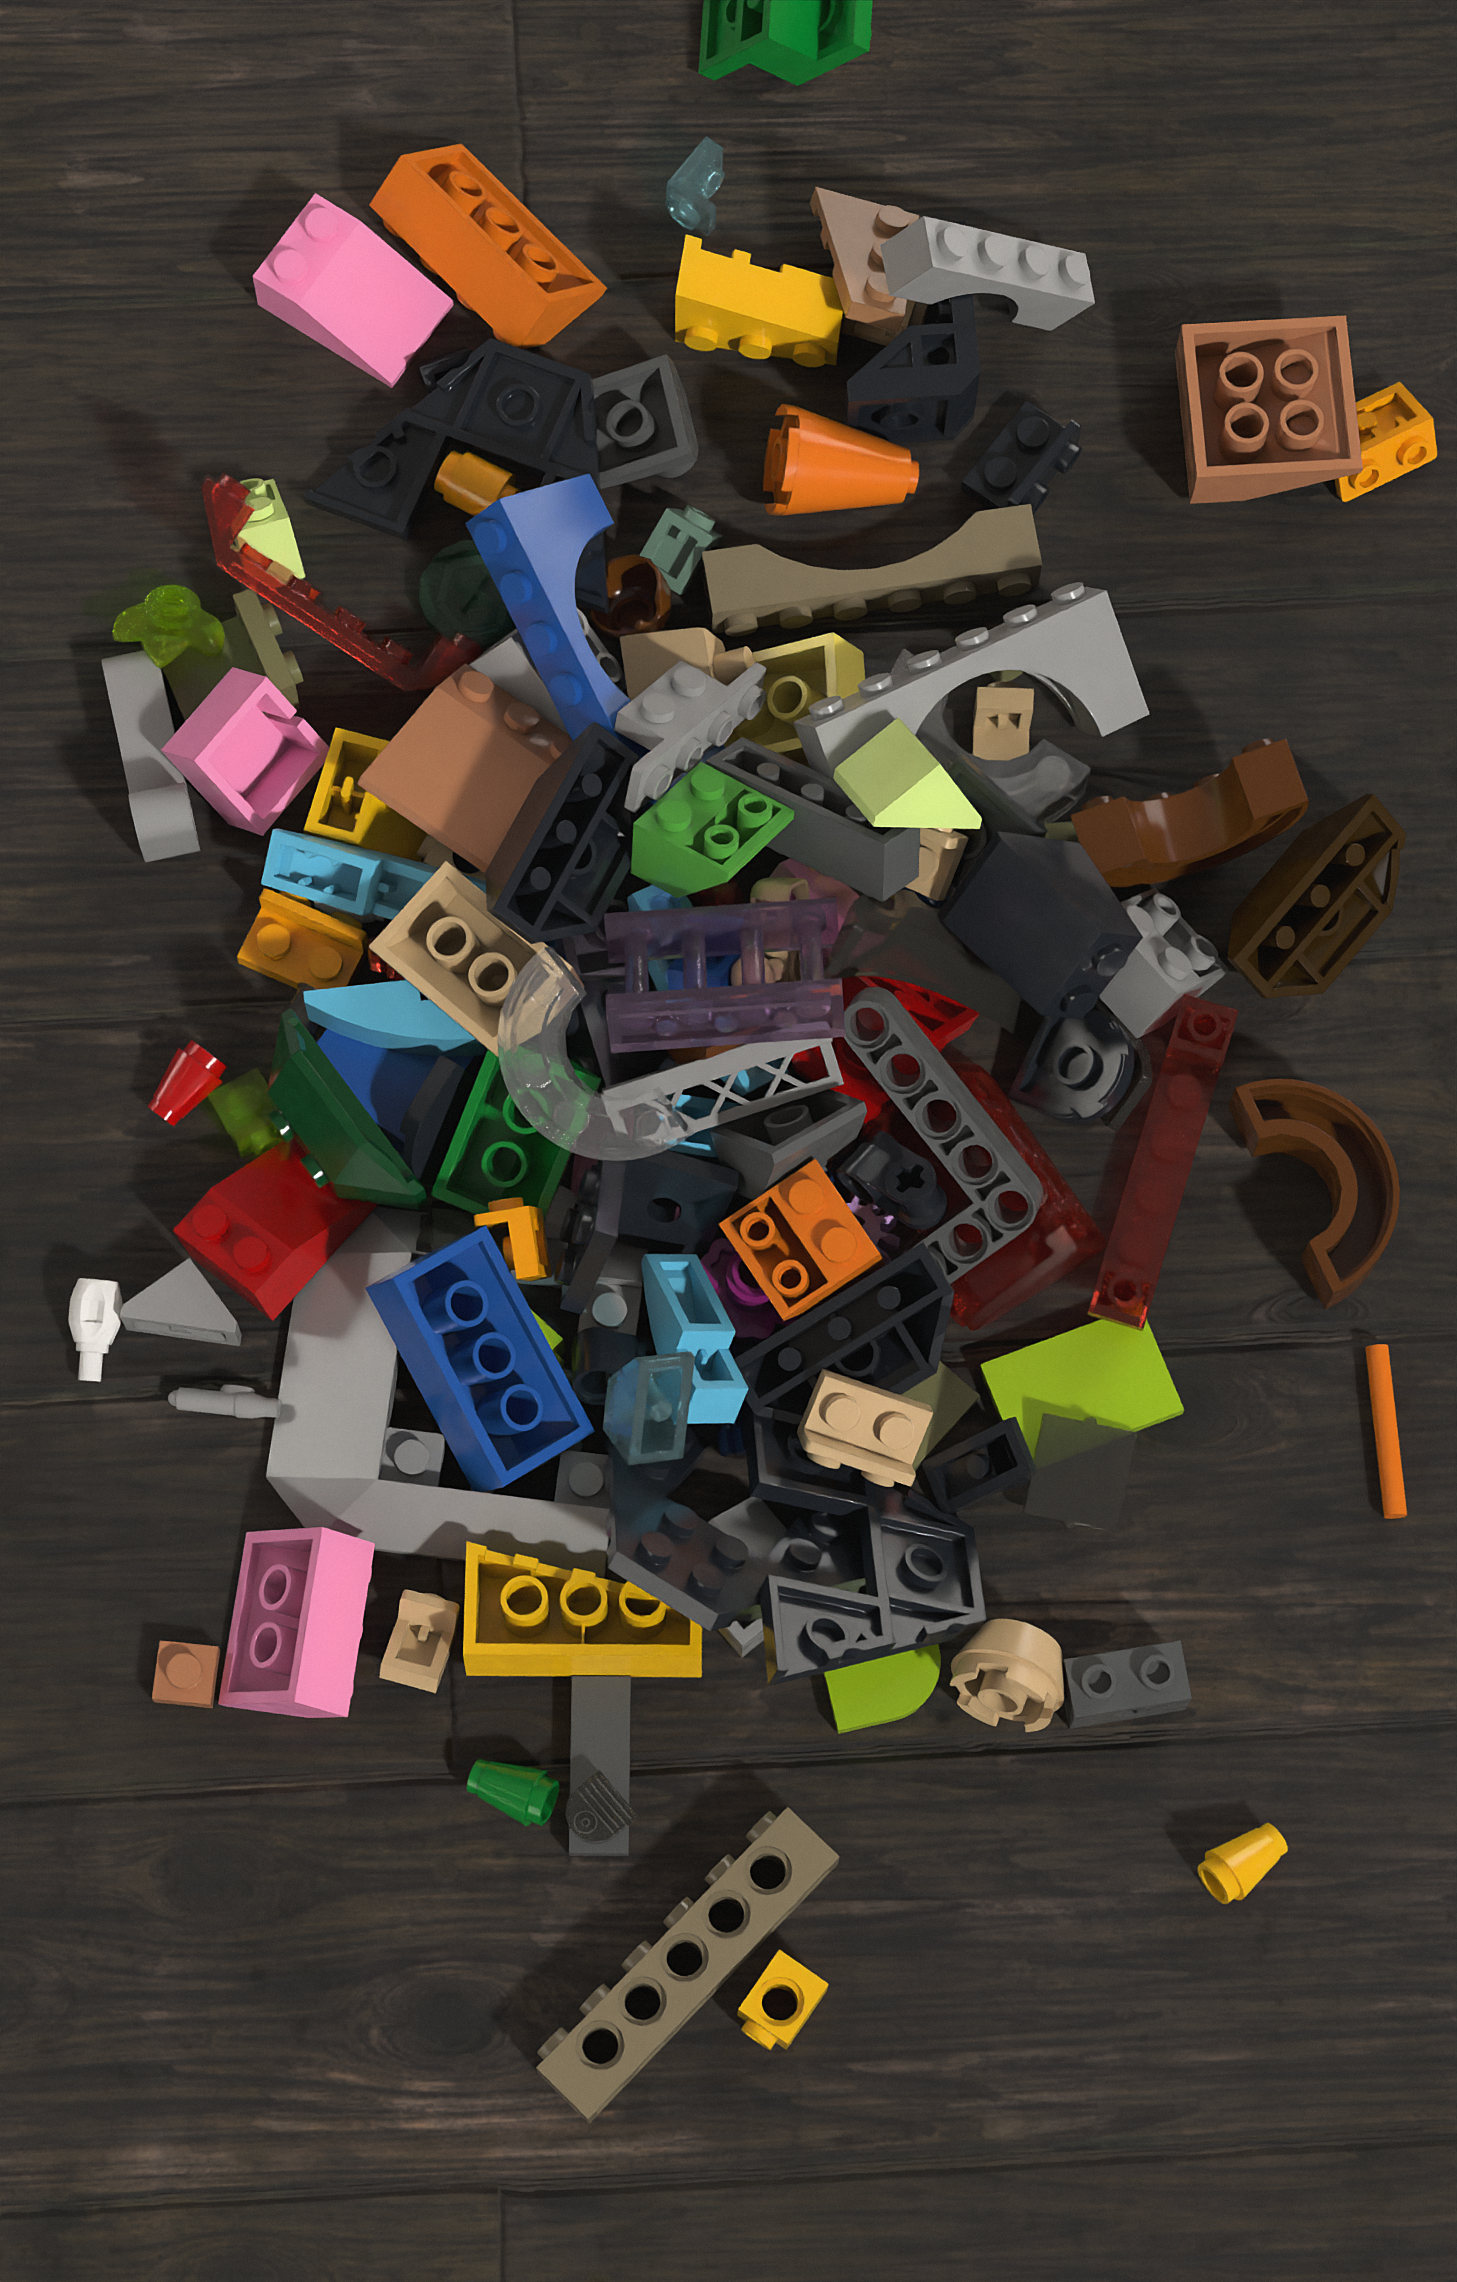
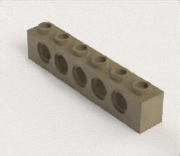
M789 1807L778 1817L771 1811L765 1814L746 1835V1838L752 1843L737 1860L730 1854H727L704 1879L711 1887L695 1903L686 1897L665 1918L663 1924L669 1928L666 1934L654 1946L647 1940L643 1941L622 1963L621 1967L628 1973L612 1990L604 1983L598 1987L579 2008L585 2015V2018L570 2033L563 2027L559 2028L538 2050L537 2054L543 2061L536 2067L537 2073L589 2124L838 1865L840 1856ZM772 1860L782 1867L785 1878L778 1887L763 1889L758 1887L751 1879L750 1871L752 1867L759 1861ZM724 1902L736 1905L741 1910L744 1918L738 1929L728 1933L716 1930L711 1925L708 1917L714 1906ZM678 1946H691L699 1952L702 1964L694 1974L680 1976L669 1968L667 1964L668 1955ZM637 1989L651 1990L660 2000L658 2012L649 2019H636L625 2008L627 1997ZM597 2032H605L612 2035L618 2043L617 2054L611 2061L604 2064L591 2062L583 2053L586 2039Z

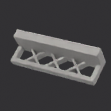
M821 1017L772 1033L709 1059L679 1063L602 1088L616 1136L630 1139L621 1110L644 1102L663 1110L664 1113L654 1133L633 1139V1141L655 1146L843 1085V1078L831 1044L833 1039L826 1019ZM819 1046L828 1073L827 1077L803 1083L785 1073L795 1053ZM784 1057L778 1069L766 1064L767 1062ZM758 1066L775 1075L766 1094L762 1098L748 1101L729 1091L739 1071ZM729 1075L723 1087L711 1082L712 1080ZM781 1079L796 1086L774 1093ZM703 1084L719 1092L720 1094L709 1115L694 1119L674 1109L684 1089ZM674 1093L668 1105L656 1100V1098ZM726 1097L740 1103V1105L719 1111ZM670 1115L685 1121V1123L664 1129Z

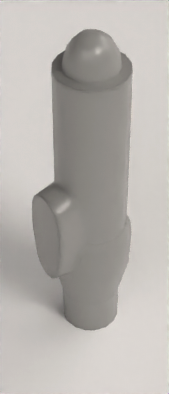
M223 1385L220 1391L179 1387L178 1390H174L168 1395L169 1403L176 1406L177 1410L232 1415L237 1418L248 1419L260 1417L279 1418L281 1413L280 1399L267 1398L255 1394L254 1389L239 1385Z

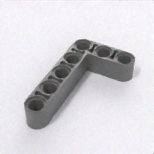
M868 987L859 991L844 1011L840 1022L841 1033L852 1050L968 1195L965 1200L949 1210L938 1224L928 1229H923L912 1237L905 1245L900 1256L924 1242L951 1284L1021 1234L1033 1223L1043 1200V1186L1035 1173L899 1000L886 989ZM861 1008L876 1010L884 1020V1028L880 1030L866 1028L861 1024L857 1010ZM897 1054L913 1056L920 1065L921 1073L916 1075L901 1073L894 1064L893 1056ZM936 1099L948 1101L956 1111V1118L947 1121L938 1119L932 1114L929 1102ZM970 1145L984 1147L989 1151L992 1163L986 1166L973 1164L968 1160L965 1148ZM1005 1191L1019 1192L1025 1197L1028 1208L1022 1211H1014L1007 1208L1000 1198V1193ZM966 1223L971 1224L980 1231L983 1240L978 1243L965 1242L958 1237L955 1226Z

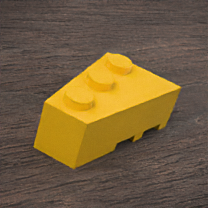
M686 234L675 294V342L685 343L688 347L699 351H712L716 348L735 350L752 359H766L770 356L793 359L797 364L806 367H820L824 364L837 365L844 310L833 278L787 264L781 266L780 273L749 264L751 254L734 249L731 258L702 250V239Z

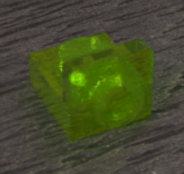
M257 1067L208 1095L210 1104L242 1158L253 1151L255 1155H262L283 1141L267 1118V1114L273 1111L267 1094L268 1085Z

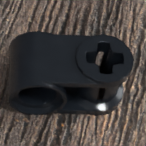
M873 1127L835 1171L839 1181L853 1195L868 1204L877 1206L904 1223L907 1227L928 1229L938 1224L948 1211L949 1201L944 1189L936 1183L937 1176L933 1165L927 1159L901 1145L895 1138L879 1128Z
M591 1327L578 1332L572 1339V1390L582 1402L633 1410L643 1415H657L667 1409L671 1399L658 1357L656 1361L652 1360L653 1356L657 1354L653 1338L616 1332L605 1327ZM650 1392L654 1393V1396L648 1399Z

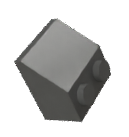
M802 1079L799 1080L803 1083H808V1081ZM791 1084L780 1091L790 1089L796 1086ZM827 1089L720 1124L709 1130L721 1166L739 1171L738 1188L735 1193L755 1200L814 1159L818 1161L824 1172L829 1170L834 1160L852 1151L867 1114L865 1102L860 1099Z

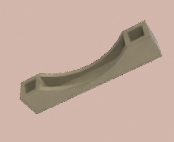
M1031 504L975 512L957 532L933 549L906 561L875 569L836 570L813 567L781 557L758 544L702 552V578L712 634L725 632L726 635L733 637L749 635L755 632L758 627L777 624L788 629L799 628L810 624L813 619L832 616L843 621L854 620L863 617L868 611L889 608L892 612H908L919 608L922 603L944 600L947 604H963L981 594L999 592L1001 596H1017L1028 592L1031 587L1039 586L1042 570V560Z

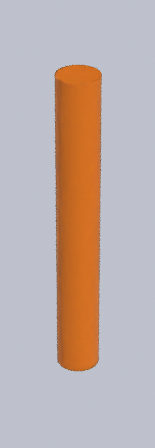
M1386 1344L1370 1345L1365 1347L1383 1513L1386 1519L1402 1518L1407 1516L1389 1348Z

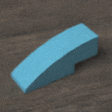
M407 980L303 991L308 1019L345 1037L375 1047L409 1054L442 1055L445 1057L485 1055V1048L478 1040L432 1001L422 1000L421 992Z
M644 1254L641 1265L651 1333L659 1365L681 1423H734L749 1388L729 1351L736 1331L697 1254Z

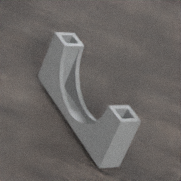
M1081 582L1065 585L1051 593L1052 601L1037 608L1035 605H1026L1011 610L1003 616L1005 623L990 630H987L986 627L967 631L955 638L956 646L941 653L938 650L920 653L906 662L907 669L890 676L889 673H881L871 676L858 684V692L844 699H841L840 696H832L812 704L809 707V715L793 722L810 768L833 779L837 766L899 717L915 735L927 714L947 693L969 679L994 671L1019 670L1035 677L1048 686L1066 706L1079 732L1103 737L1149 715L1107 590L1084 587Z

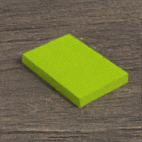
M1141 1304L982 1363L979 1366V1371L1000 1422L1016 1417L1037 1469L1182 1415L1184 1412L1183 1405Z

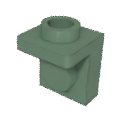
M687 505L684 511L676 508H666L639 556L652 560L664 576L671 590L679 595L685 594L702 565V552L710 551L712 547H719L724 536L712 529L716 522L712 517L691 505Z

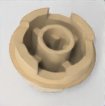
M994 1619L986 1622L951 1662L953 1677L950 1686H956L960 1692L957 1704L971 1716L991 1726L996 1727L999 1718L1002 1717L1013 1721L1025 1722V1732L1038 1731L1050 1723L1053 1713L1064 1702L1061 1647L1049 1634L1028 1623L1012 1619Z

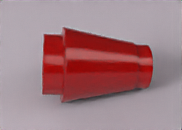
M191 1039L184 1050H181L179 1047L177 1048L153 1095L154 1098L147 1107L175 1127L181 1118L183 1119L223 1083L219 1078L228 1067Z

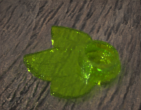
M163 585L155 588L147 595L144 603L134 605L122 611L116 617L113 627V639L115 641H140L144 652L158 668L168 665L188 646L201 654L218 658L224 648L225 636L220 621L213 615L200 609L201 605L198 596L192 590L180 585Z

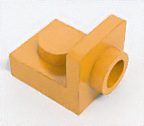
M522 1197L508 1198L489 1202V1213L473 1215L476 1228L485 1225L488 1230L509 1227L510 1235L503 1237V1252L509 1270H515L516 1279L535 1281L553 1278L541 1208L524 1206Z

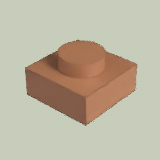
M160 1640L152 1700L156 1703L213 1708L220 1656L219 1647Z

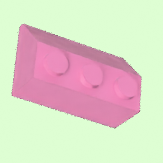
M324 1527L246 1532L218 1701L219 1705L306 1718L348 1717L350 1699L354 1689L353 1680L359 1642L363 1632L362 1623L368 1585L372 1575L371 1566L375 1543Z

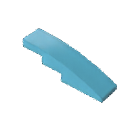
M277 828L272 831L261 884L361 916L375 914L393 920L440 867L342 842ZM462 874L486 894L485 880Z

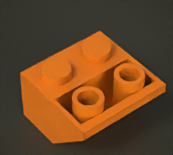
M816 1159L719 1223L783 1321L824 1304L886 1265L880 1252Z

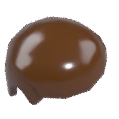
M636 554L612 558L606 562L609 611L606 615L591 609V622L606 640L620 643V637L659 632L670 616L672 594L667 581L651 559Z

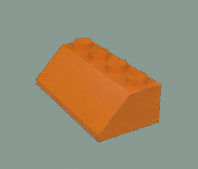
M462 144L401 155L369 204L383 219V224L387 230L393 235L404 239L420 255L419 258L424 267L440 275L456 291L458 300L468 309L477 312L493 328L494 336L503 343L523 350L546 344L602 297L607 289Z

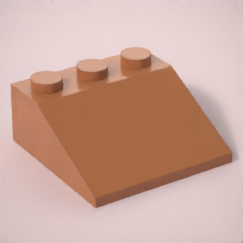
M1346 316L1181 325L1175 350L1190 504L1246 501L1362 472L1363 466Z
M465 663L435 688L365 770L357 784L485 873L534 783L573 741L570 735L539 715L534 708L522 703L493 683L485 674L474 670Z

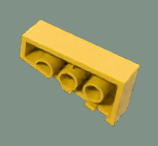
M466 1541L463 1641L466 1676L702 1677V1626L633 1583L627 1581L626 1584L599 1578L596 1577L594 1572L573 1568V1571L542 1564L539 1563L537 1558L516 1553L515 1556L489 1551L487 1546Z

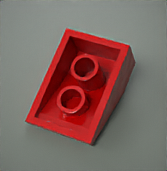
M295 1138L288 1143L280 1142L213 1186L173 1229V1232L192 1259L272 1321L378 1205L376 1203L338 1198L328 1183L319 1189L300 1163V1159L305 1157L306 1153Z

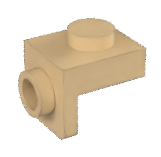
M998 681L990 683L987 687H977L973 710L972 759L975 763L1025 765L1028 762L1029 729L1033 714L1034 689L1021 688L1019 684L1008 681Z
M404 1590L399 1603L398 1618L381 1663L379 1678L436 1693L455 1640L460 1609L459 1604L445 1600L436 1594Z

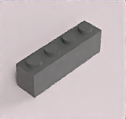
M744 737L706 760V764L795 810L794 819L766 847L882 902L919 877L920 828L873 827L834 779Z

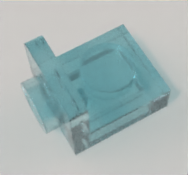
M707 136L667 182L666 207L672 218L681 226L689 230L696 228L706 236H709L716 224V206L708 199L721 185L725 173L722 171L724 148Z

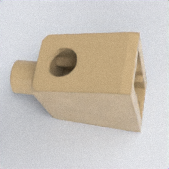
M697 627L620 637L628 698L631 700L636 698L680 660L700 669L726 686L755 663L754 656L749 647L745 646L726 652L723 642L706 628Z

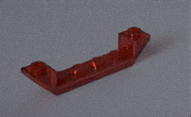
M224 472L218 480L207 473L201 481L217 566L402 691L409 692L438 686L465 663L470 665L485 650L458 630L452 638L439 631L420 661L414 667L408 663L413 654L399 643L385 636L380 644L362 632L367 623L341 605H338L336 610L332 612L315 600L320 593L319 590L293 573L287 581L269 569L273 560L248 542H245L241 549L234 546L232 543L255 511L254 504L246 500L251 491Z
M1183 995L1087 1315L1140 1331L1144 1329L1160 1276V1269L1239 1010L1190 995Z

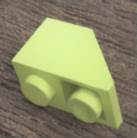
M260 478L243 480L235 484L231 491L221 493L250 588L254 587L256 592L305 578L290 518L274 479L266 481Z

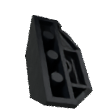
M596 722L589 724L536 780L485 872L487 911L530 944L595 932L631 866L633 825L643 815V807L634 813L624 806L631 771L635 763L639 761V755Z
M922 1242L736 1357L734 1361L749 1388L745 1399L754 1414L800 1425L822 1369L898 1395L904 1394L936 1374L955 1291L926 1244Z

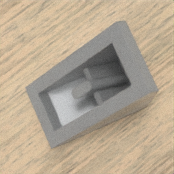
M190 1258L124 1303L121 1308V1320L125 1329L129 1331L240 1346L242 1334L237 1321Z

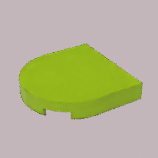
M935 1644L824 1672L837 1733L840 1734L896 1721L916 1712L930 1697L938 1681L941 1667L939 1645Z

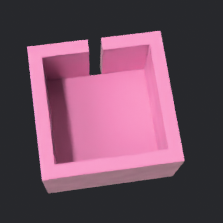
M232 667L161 751L229 825L263 836L325 763L329 746L304 718L293 716L297 710L266 676Z

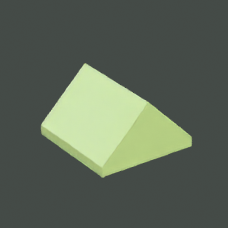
M899 717L835 768L833 779L873 827L980 829L981 816L941 764Z

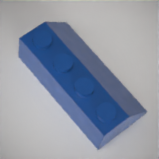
M486 1225L408 1263L365 1288L473 1491L485 1492L504 1487L595 1432Z

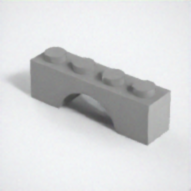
M926 216L921 217L880 245L889 296L933 304L965 294H1000L1007 296L1011 322L1052 331L1095 304L1090 270L1085 253Z

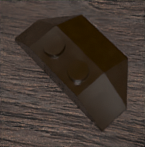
M1367 793L1303 830L1233 912L1227 959L1261 998L1323 994L1391 914L1399 877L1400 849H1404L1406 832L1374 794Z

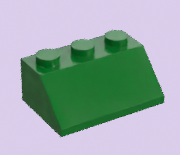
M526 1040L498 1057L488 1050L434 1184L431 1196L475 1215L489 1213V1202L522 1197L524 1206L542 1209L545 1223L602 1079L561 1053L530 1040Z

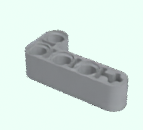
M157 648L101 659L129 789L130 808L145 863L200 851L185 776L161 751L175 734Z

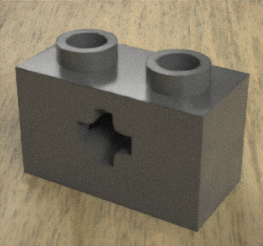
M1181 1640L1069 1658L1063 1661L1064 1702L1069 1729L1182 1711L1186 1709L1192 1699Z

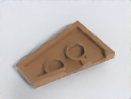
M815 186L810 205L813 215L820 217L823 226L820 234L824 249L830 250L835 264L832 275L845 317L899 332L905 316L907 299L889 296L880 245L917 221L919 215L906 212L896 206H884Z

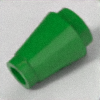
M479 1758L470 1772L467 1792L477 1795L478 1798L524 1826L530 1825L531 1822L543 1826L554 1809L559 1793V1781L549 1778L547 1770L494 1761L489 1762Z

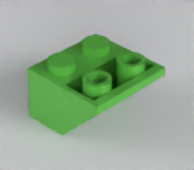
M700 762L634 822L631 874L676 898L728 882L794 819L795 810Z

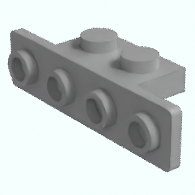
M680 660L617 712L614 730L651 750L635 763L632 768L624 807L636 813L651 799H660L673 780L683 772L689 773L699 763L701 757L714 745L718 747L723 745L733 729L745 719L752 720L761 710L766 698V691L762 689L766 667L755 662L732 683L726 686L700 669Z

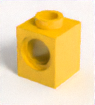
M779 1949L738 2009L737 2016L746 2021L741 2030L768 2050H771L775 2043L787 2050L826 1993L829 1984ZM782 1989L788 1991L795 1998L797 2010L790 2018L781 2021L774 2020L764 2012L762 2000L770 1991Z

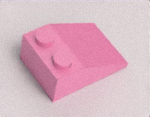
M316 193L253 275L259 306L391 388L454 305L453 300L365 224Z

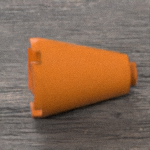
M782 404L777 409L775 416H783L785 419L781 430L770 429L763 473V491L773 492L774 504H764L765 511L769 515L785 516L900 504L904 501L907 493L913 494L915 492L919 478L918 461L911 460V453L908 448L795 405Z

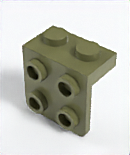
M254 587L233 595L237 617L165 644L158 650L160 665L184 721L192 715L232 667L266 676L295 709L300 708L296 684L304 681L300 668L291 650L285 653L281 652L275 636L283 632L271 602L263 605L260 604Z

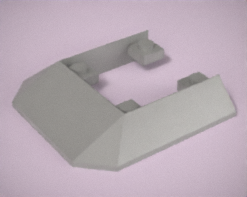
M376 1206L293 1299L278 1399L281 1400V1413L279 1418H275L266 1472L267 1480L304 1528L324 1527L375 1543V1551L466 1562V1541L487 1546L489 1551L515 1556L516 1553L539 1559V1563L570 1571H573V1568L596 1573V1577L605 1579L608 1557L607 1549L610 1542L606 1527V1517L610 1511V1494L605 1492L604 1464L608 1455L572 1450L562 1451L554 1501L440 1487L446 1439L443 1434L390 1427L400 1353L365 1288L408 1263L478 1228L475 1227L474 1219ZM506 1227L490 1229L489 1232L504 1258L503 1237L510 1235L509 1229ZM546 1237L553 1278L535 1281L516 1279L515 1270H511L510 1272L516 1283L562 1289L563 1284L554 1282V1276L561 1252L564 1248L567 1249L568 1243L561 1242L560 1238ZM618 1240L615 1241L582 1315L580 1314L578 1332L591 1327H605L616 1332L637 1336L644 1290L641 1262L644 1254H649V1249Z

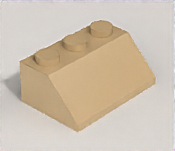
M447 861L442 864L369 945V948L496 1057L546 1030L585 987L574 968L544 942L530 944L487 911L486 894Z

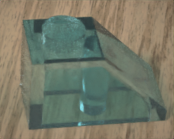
M691 1351L637 1357L608 1378L603 1430L628 1465L683 1458L695 1356Z

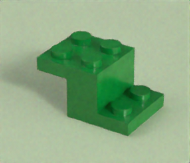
M704 0L698 73L715 81L750 63L796 86L804 84L869 51L872 36L873 0Z

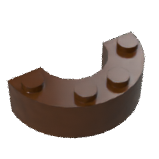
M1267 738L1248 744L1241 750V755L1232 757L1230 765L1221 774L1209 775L1196 781L1192 786L1193 789L1173 796L1171 793H1159L1143 801H1130L1125 796L1114 800L1111 796L1092 799L1081 806L1080 812L1070 815L1079 842L1110 887H1135L1166 882L1216 867L1245 855L1284 833L1304 815L1308 808L1309 800L1287 739L1274 742L1273 739Z
M1267 1079L1235 1087L1228 1108L1251 1156L1255 1157L1269 1153L1295 1156L1315 1168L1328 1186L1333 1205L1331 1223L1325 1231L1308 1242L1300 1258L1324 1309H1327L1348 1297L1366 1280L1379 1261L1394 1231L1400 1203V1186L1395 1160L1389 1145L1374 1122L1359 1107L1337 1092L1323 1086L1295 1079Z

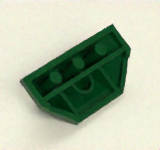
M292 1008L281 1014L267 1089L273 1111L267 1114V1118L285 1143L295 1138L306 1153V1156L300 1159V1163L315 1185L320 1189L328 1183L336 1196L343 1199L419 1210L428 1204L424 1187L405 1164Z

